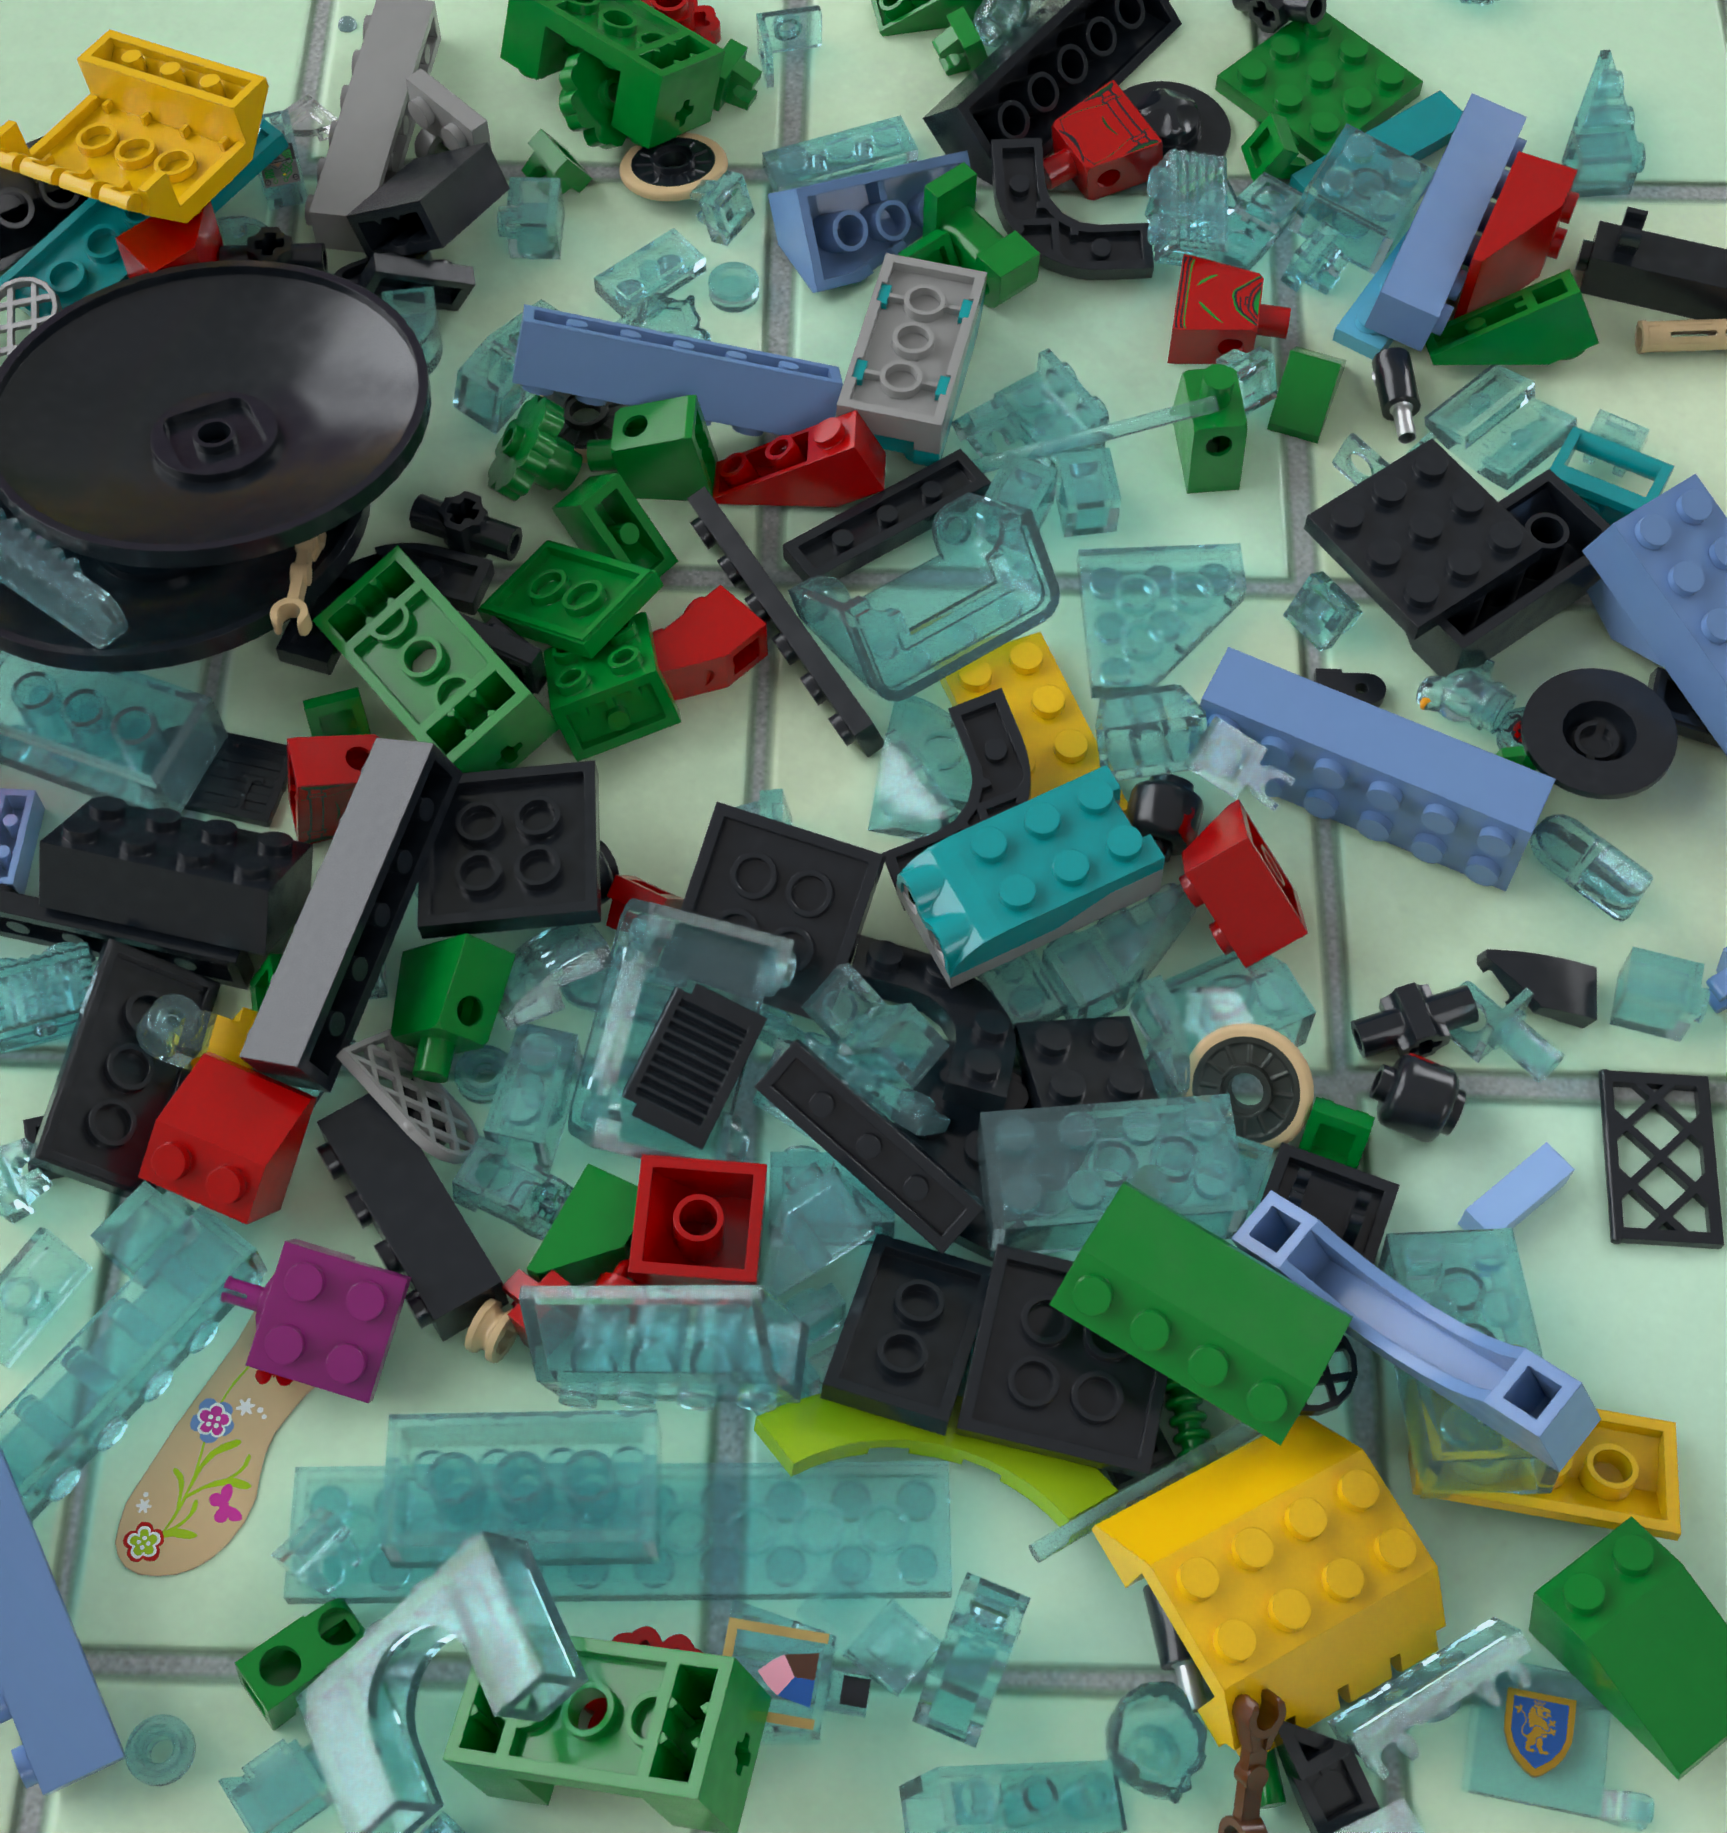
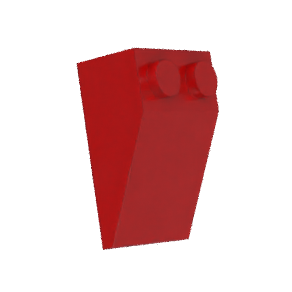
M1518 151L1472 257L1454 319L1523 289L1540 276L1547 257L1557 260L1568 232L1567 229L1559 227L1560 222L1570 223L1580 196L1579 193L1571 191L1577 169Z

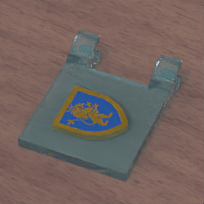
M1482 1654L1476 1655L1461 1791L1598 1819L1635 1831L1645 1830L1654 1817L1655 1804L1653 1798L1649 1795L1631 1791L1604 1789L1611 1712L1570 1672Z

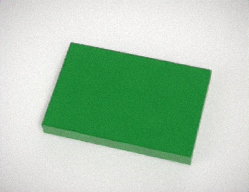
M547 540L479 607L477 612L484 623L495 616L522 637L592 659L664 585L655 570Z

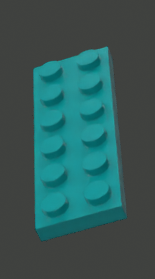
M264 118L261 119L252 161L211 200L214 213L222 208L289 147L284 134ZM88 198L0 277V286L18 277L38 278L45 281L60 298L62 309L89 294L129 279L115 238L150 216L127 211L97 199ZM22 287L15 290V300L31 297V287ZM39 288V295L48 293L46 290ZM52 301L39 303V317L51 315ZM31 305L19 307L31 317Z

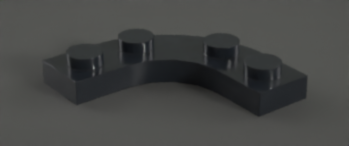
M1042 138L991 140L990 155L993 194L998 217L1007 234L1016 230L1040 252L1039 265L1058 274L1084 280L1152 278L1154 261L1150 223L1098 225L1079 222L1065 215L1050 199L1047 190Z
M395 543L374 547L376 554L348 564L331 586L307 608L312 621L398 545L457 611L475 616L495 574L493 561L430 544ZM297 618L290 619L276 647L281 662L328 675L332 674L341 656L339 650L313 621L310 633L306 636H300L297 628Z
M1002 688L948 708L950 718L971 769L973 781L968 802L954 821L938 831L882 853L886 857L885 864L895 889L897 875L912 859L928 847L1031 799V771L1027 750Z
M860 935L845 989L905 1005L924 1013L938 1024L948 1038L951 1048V1062L942 1099L1002 1115L1016 1054V1038L1013 1025L1002 1004L976 978H972L950 989L931 954L903 947L890 941L877 940Z

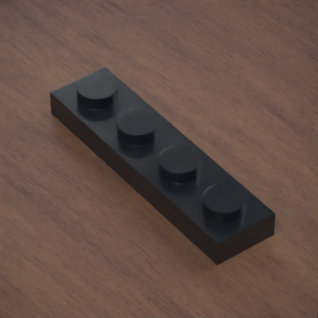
M960 448L886 488L884 491L873 495L783 544V557L812 593H815L990 497L991 481Z
M796 1039L754 1086L941 1254L949 1248L984 1208L985 1204L799 1039Z

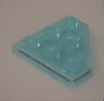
M1240 543L1078 549L1077 571L1091 698L1147 696L1244 601L1247 586Z

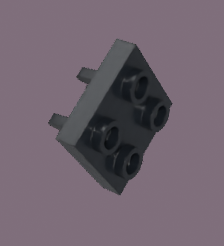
M1282 1142L1261 1202L1272 1190L1319 1219L1344 1242L1374 1264L1400 1185Z

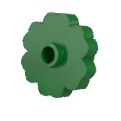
M584 50L583 52L570 55L565 62V68L559 74V82L563 88L559 95L561 113L565 117L570 130L574 132L583 131V136L588 146L601 147L603 149L622 146L625 139H629V137L611 126L621 72L604 66L600 59Z
M540 395L533 396L531 400L523 404L517 419H513L508 424L495 449L496 458L488 471V488L512 501H517L521 496L528 493L533 483L546 490L555 488L561 492L566 491L572 485L580 471L583 456L574 450L573 443L558 435L565 422L564 407Z

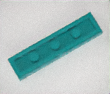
M1439 90L1332 151L1321 177L1312 189L1305 204L1319 218H1322L1448 145L1463 111ZM1326 155L1291 175L1289 188L1302 201L1314 174Z

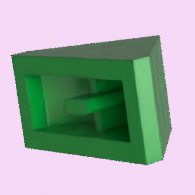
M1298 346L1291 349L1267 429L1318 444L1343 374L1346 360Z

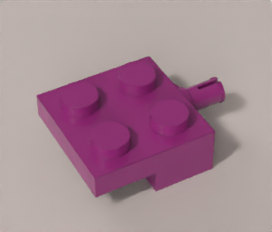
M291 1239L284 1242L275 1274L265 1287L229 1276L223 1288L230 1290L221 1293L220 1301L256 1312V1333L245 1366L370 1403L374 1399L412 1277L357 1261L351 1255L299 1239Z

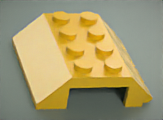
M109 29L77 58L91 93L35 145L28 149L17 122L8 120L0 127L1 168L18 172L33 179L59 186L60 188L97 199L127 211L188 223L252 161L269 85L266 77Z
M1300 1415L1297 1417L1281 1446L1263 1435L1103 1520L1091 1529L1125 1588L1144 1578L1214 1695L1213 1699L1197 1711L1218 1747L1227 1744L1233 1750H1236L1239 1757L1241 1745L1239 1744L1235 1721L1232 1715V1707L1238 1695H1249L1258 1703L1260 1708L1262 1702L1261 1692L1263 1689L1268 1688L1279 1696L1286 1705L1284 1721L1307 1729L1340 1709L1338 1693L1344 1701L1351 1703L1393 1678L1391 1665L1397 1671L1403 1672L1439 1650L1436 1631L1445 1627L1446 1622L1436 1563L1365 1451L1309 1416ZM1273 1742L1270 1750L1276 1747L1275 1742Z

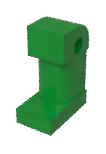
M963 162L924 186L923 237L935 229L948 231L960 267L987 272L984 305L995 308L1037 281L1040 252L1016 230L1005 237L1002 236L975 211L977 173Z

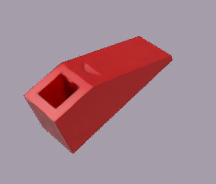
M854 410L838 417L827 418L817 425L793 434L779 436L769 443L742 453L731 454L727 458L716 462L713 499L717 504L839 507L885 490L886 452L858 411Z
M721 584L707 596L694 599L687 606L683 615L665 629L660 628L653 632L658 666L675 701L727 688L768 655L767 623Z

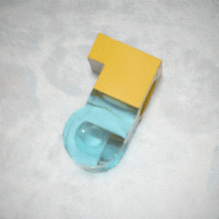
M172 993L160 997L147 1010L137 1025L136 1037L140 1047L146 1054L188 1070H192L206 1052H212L252 1069V1066L242 1060L239 1055L258 1012L243 1007L233 1019L206 1010H200L193 1000L184 995Z

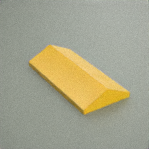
M1418 1381L1415 1391L1408 1452L1412 1492L1414 1495L1613 1530L1632 1516L1653 1537L1678 1541L1681 1535L1676 1422L1596 1409L1601 1420L1559 1473Z

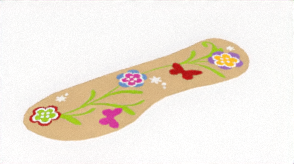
M255 1311L233 1348L176 1424L126 1502L119 1523L115 1545L118 1557L125 1568L138 1575L167 1576L193 1570L212 1559L229 1544L244 1525L256 1500L263 1462L275 1433L303 1398L315 1388L314 1386L245 1366L256 1333Z

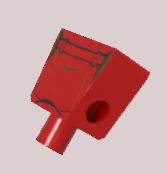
M1114 80L1105 84L1056 119L1052 125L1054 154L1043 159L1045 183L1049 190L1072 179L1084 197L1094 201L1163 175L1162 140Z
M364 734L287 738L288 800L297 841L314 844L333 839L340 818L344 814L360 777L362 767L366 763L376 738H380L379 736Z

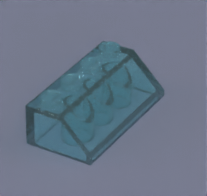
M762 1285L521 1286L519 1303L536 1381L558 1395V1402L562 1405L578 1409H593L597 1407L598 1400H613L623 1407L651 1410L655 1408L656 1401H676L678 1406L686 1409L709 1411L715 1409L716 1402H737V1405L743 1409L769 1412L776 1409L777 1403H800L809 1326Z

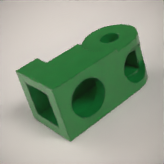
M337 1598L320 1606L306 1617L304 1615L236 1661L235 1666L242 1686L272 1730L275 1731L296 1715L295 1708L331 1681L343 1676L357 1666L372 1650L374 1641L343 1598Z

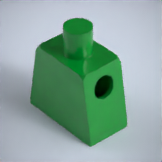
M1213 364L1206 369L1187 370L1181 375L1171 414L1186 492L1191 494L1239 490L1248 429L1237 371L1223 364ZM1212 438V443L1219 442L1217 453L1206 449V444Z
M686 395L620 408L615 412L612 438L592 439L587 442V462L590 471H618L636 499L688 501V497L704 486L713 497L718 457L697 395Z
M467 933L402 952L390 1033L394 1040L417 1049L412 1070L413 1076L428 1082L445 1083L449 1078L454 1054L480 1049L487 1044L516 954Z

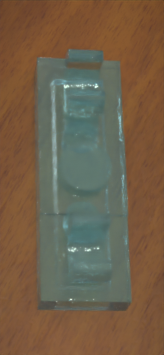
M1492 1617L1327 1722L1338 1741L1352 1745L1354 1753L1362 1759L1367 1769L1379 1778L1385 1779L1390 1775L1382 1762L1381 1755L1383 1749L1389 1743L1396 1742L1401 1753L1412 1761L1419 1757L1417 1743L1412 1736L1405 1732L1417 1723L1420 1725L1425 1722L1435 1723L1448 1718L1460 1708V1700L1474 1691L1488 1704L1495 1708L1500 1706L1502 1701L1495 1691L1494 1683L1496 1677L1501 1672L1507 1671L1513 1683L1523 1689L1531 1686L1529 1671L1517 1660L1532 1651L1521 1629L1496 1617Z

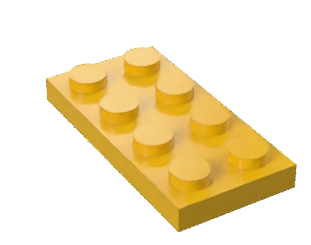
M1041 631L939 664L938 678L952 707L1002 688L1027 750L1031 771V799L1102 766L1107 765L1109 767ZM1121 790L1119 805L1123 812L1126 813L1128 802Z

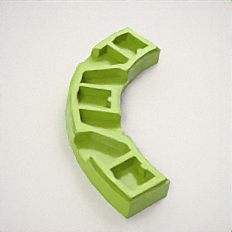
M821 1393L783 1404L757 1416L755 1420L754 1431L791 1477L809 1468L836 1459L868 1454L870 1448H909L908 1454L935 1457L961 1465L964 1459L1001 1475L1000 1482L1008 1485L1032 1501L1064 1532L1069 1531L1114 1504L1119 1491L1095 1467L955 1434L963 1396L959 1395L945 1436L820 1398Z

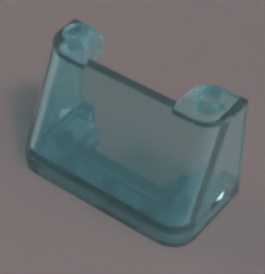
M968 492L946 504L938 511L933 520L932 535L939 554L938 556L863 597L858 595L851 599L848 590L842 582L826 575L811 577L789 589L788 592L802 622L870 692L887 701L899 702L908 699L1045 622L1055 612L1060 598L1059 584L1032 509Z
M634 898L630 899L625 905L618 923L573 1093L568 1117L569 1133L592 1148L640 1159L642 1154L743 1162L749 1147V1132L743 1130L742 1120L738 1115L734 1114L747 1061L703 1150L632 1116L631 1114L636 1103L622 1097L623 1089L674 986L691 994L697 983L760 1014L764 996L773 997L780 987L787 988L792 981L796 968V955L792 953L795 940Z

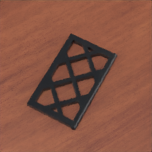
M1600 1070L1598 1077L1611 1243L1721 1249L1724 1246L1708 1076ZM1613 1087L1631 1088L1646 1102L1625 1119L1615 1110ZM1673 1090L1694 1092L1696 1118L1691 1123L1664 1100ZM1653 1108L1680 1132L1661 1150L1634 1127ZM1622 1136L1627 1137L1651 1159L1631 1178L1619 1168L1617 1141ZM1687 1139L1699 1149L1702 1176L1696 1182L1668 1158ZM1657 1167H1660L1685 1190L1666 1210L1639 1186ZM1628 1194L1655 1218L1647 1228L1624 1227L1622 1199ZM1694 1198L1705 1208L1707 1232L1688 1231L1673 1216Z

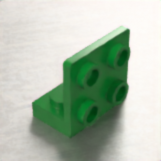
M646 612L635 614L592 659L553 646L544 651L550 711L577 762L681 723L679 708L658 666L651 622Z

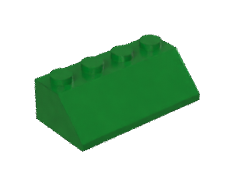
M1126 1181L1123 1182L1088 1237L1049 1304L1280 1446L1314 1391L1353 1316Z

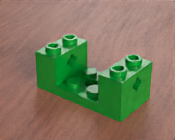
M641 0L508 1L500 58L519 69L522 75L535 80L543 79L565 68V62L570 55L583 52L584 50L600 59L604 66L620 71L611 126L628 136L634 144L650 149L711 121L725 50Z
M398 545L312 620L418 742L434 743L462 773L516 768L560 729L555 719ZM428 649L436 650V660L429 669L423 672L413 671L414 660Z
M485 1624L442 1760L489 1797L549 1806L554 1785L642 1798L673 1826L715 1833H738L772 1697L735 1657ZM606 1698L607 1712L603 1720L591 1729L581 1730L579 1728V1716L585 1705L594 1699Z

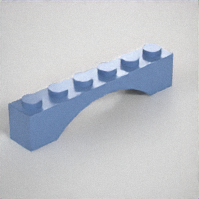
M1272 1190L1231 1238L1238 1249L1353 1316L1345 1331L1346 1334L1559 1473L1601 1420L1584 1385L1580 1381L1527 1348L1511 1345L1487 1336L1432 1306L1373 1265L1319 1219Z

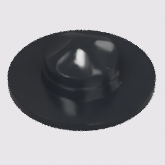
M1169 81L1146 82L1123 90L1163 142V175L1149 182L1172 184L1191 181L1206 175L1223 160L1230 143V123L1224 110L1209 95L1189 85Z
M1585 668L1571 670L1552 677L1539 686L1526 704L1521 720L1522 743L1527 756L1540 773L1555 778L1554 784L1558 787L1587 798L1620 799L1649 789L1666 774L1677 749L1678 735L1675 720L1665 702L1644 683L1631 676L1612 670Z

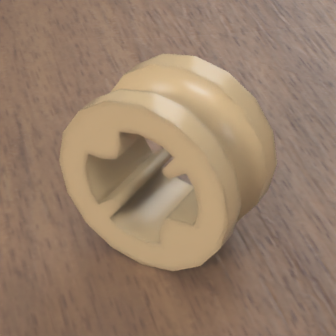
M494 1298L487 1300L477 1311L468 1328L464 1344L466 1350L477 1353L482 1349L485 1351L487 1361L491 1363L501 1361L509 1352L518 1335L507 1315L512 1309L504 1312L500 1301Z

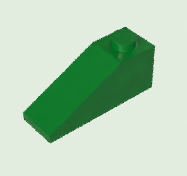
M1567 269L1448 321L1441 336L1431 332L1425 345L1433 365H1550L1559 360H1570L1578 357L1587 348L1599 344L1582 293L1570 269Z

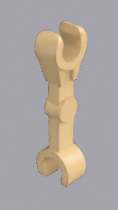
M326 532L295 545L297 555L295 563H292L290 566V586L287 598L274 603L270 610V619L276 635L282 634V625L290 618H297V628L300 636L308 635L312 629L311 617L304 598L307 586H310L312 583V562L317 560L325 546Z

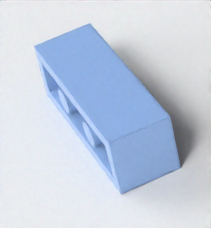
M0 788V884L13 888L19 894H25L45 807L36 790Z
M1546 1142L1464 1211L1458 1225L1486 1252L1561 1189L1575 1169Z

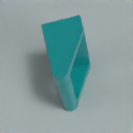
M1573 426L1550 470L1607 523L1612 525L1661 495L1675 466ZM1575 450L1654 481L1647 496H1641L1569 467L1568 465Z

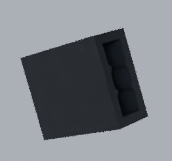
M488 142L413 159L346 215L368 260L371 259L374 253L393 252L404 256L444 248L504 195L510 187Z

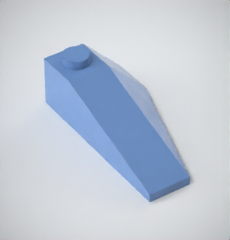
M968 151L769 193L768 198L779 247L813 293L861 282L873 274L874 269L883 264L886 253L898 255L900 251L923 236L924 186L963 162L970 167Z

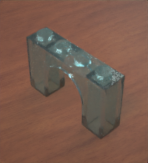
M480 1531L478 1534L464 1540L458 1546L453 1557L433 1575L415 1584L410 1591V1595L385 1618L372 1623L365 1630L363 1638L339 1659L328 1663V1667L296 1697L345 1833H413L444 1806L418 1738L415 1707L419 1685L427 1666L435 1654L452 1639L457 1637L465 1647L494 1716L541 1722L589 1680L527 1540L486 1531Z

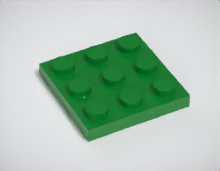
M1325 12L1323 19L1316 25L1296 21L1287 24L1218 74L1215 90L1259 123H1262L1271 112L1286 117L1292 135L1298 140V152L1312 162H1315L1328 154L1335 141L1336 143L1332 151L1387 121L1420 96L1423 81Z

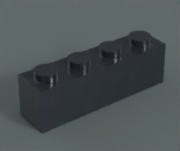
M369 1093L317 1121L326 1142L316 1148L333 1180L345 1175L353 1189V1192L346 1195L345 1199L362 1229L373 1223L383 1241L375 1244L374 1248L386 1270L399 1274L403 1273V1275L412 1277L409 1284L412 1291L406 1294L405 1301L421 1329L432 1323L444 1342L468 1328L477 1311L490 1298L500 1301L502 1307L509 1304L507 1295L502 1289V1280L421 1147L400 1128Z

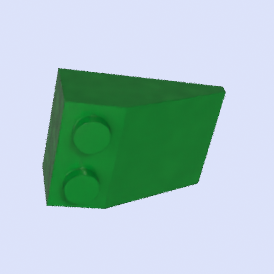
M1631 1516L1534 1592L1529 1632L1680 1780L1727 1741V1624L1684 1565Z

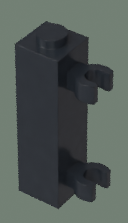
M1627 207L1621 225L1599 221L1593 241L1583 239L1575 265V270L1583 271L1580 286L1581 293L1696 320L1727 319V249L1644 231L1642 229L1648 211Z

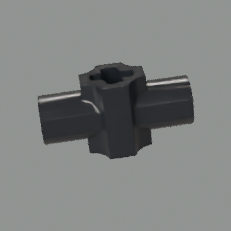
M1232 0L1234 8L1239 11L1249 12L1250 19L1255 21L1260 30L1266 33H1275L1288 21L1316 25L1323 19L1327 7L1326 0Z
M261 227L258 233L247 238V245L220 246L219 261L256 260L281 262L328 272L327 252L324 243L293 244L292 237L281 232L279 227Z
M467 491L454 497H446L444 501L420 494L415 499L410 511L409 521L411 528L443 538L444 543L451 550L481 558H486L490 554L512 561L516 557L522 543L521 527L489 517L488 511L483 508L481 496Z
M1414 982L1395 988L1392 993L1380 999L1379 1009L1381 1012L1351 1021V1029L1354 1041L1363 1058L1395 1048L1400 1057L1409 1053L1427 1057L1449 1044L1451 1036L1449 1031L1478 1022L1479 1015L1476 1002L1467 985L1433 995L1428 984L1419 985Z

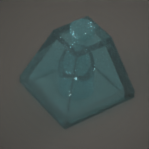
M1235 951L1228 955L1223 954L1145 989L1144 993L1185 1063L1193 1049L1205 1036L1221 1027L1239 1023L1258 1024L1271 1028L1287 1037L1296 1047H1299L1306 1043L1316 1014L1314 1007L1287 964L1271 955L1245 968Z

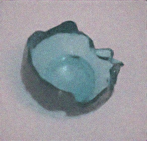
M1160 1681L1140 1684L1118 1701L1108 1718L1105 1727L1107 1760L1112 1766L1114 1773L1124 1785L1150 1798L1170 1800L1174 1804H1178L1183 1793L1192 1789L1190 1776L1202 1769L1207 1757L1204 1753L1207 1728L1192 1711L1184 1691L1175 1683Z

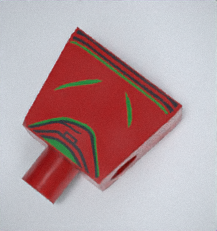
M1184 254L1167 363L1246 364L1252 359L1256 335L1286 339L1291 308L1261 304L1264 278L1260 273Z

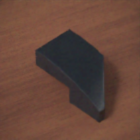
M1486 949L1477 956V965L1482 972L1492 971L1508 992L1509 999L1505 1003L1514 1015L1528 1006L1535 1014L1579 1028H1585L1597 1020V967L1559 957L1521 951Z
M1283 1722L1274 1742L1296 1801L1311 1833H1338L1380 1810L1379 1804L1351 1747L1352 1745L1292 1723Z

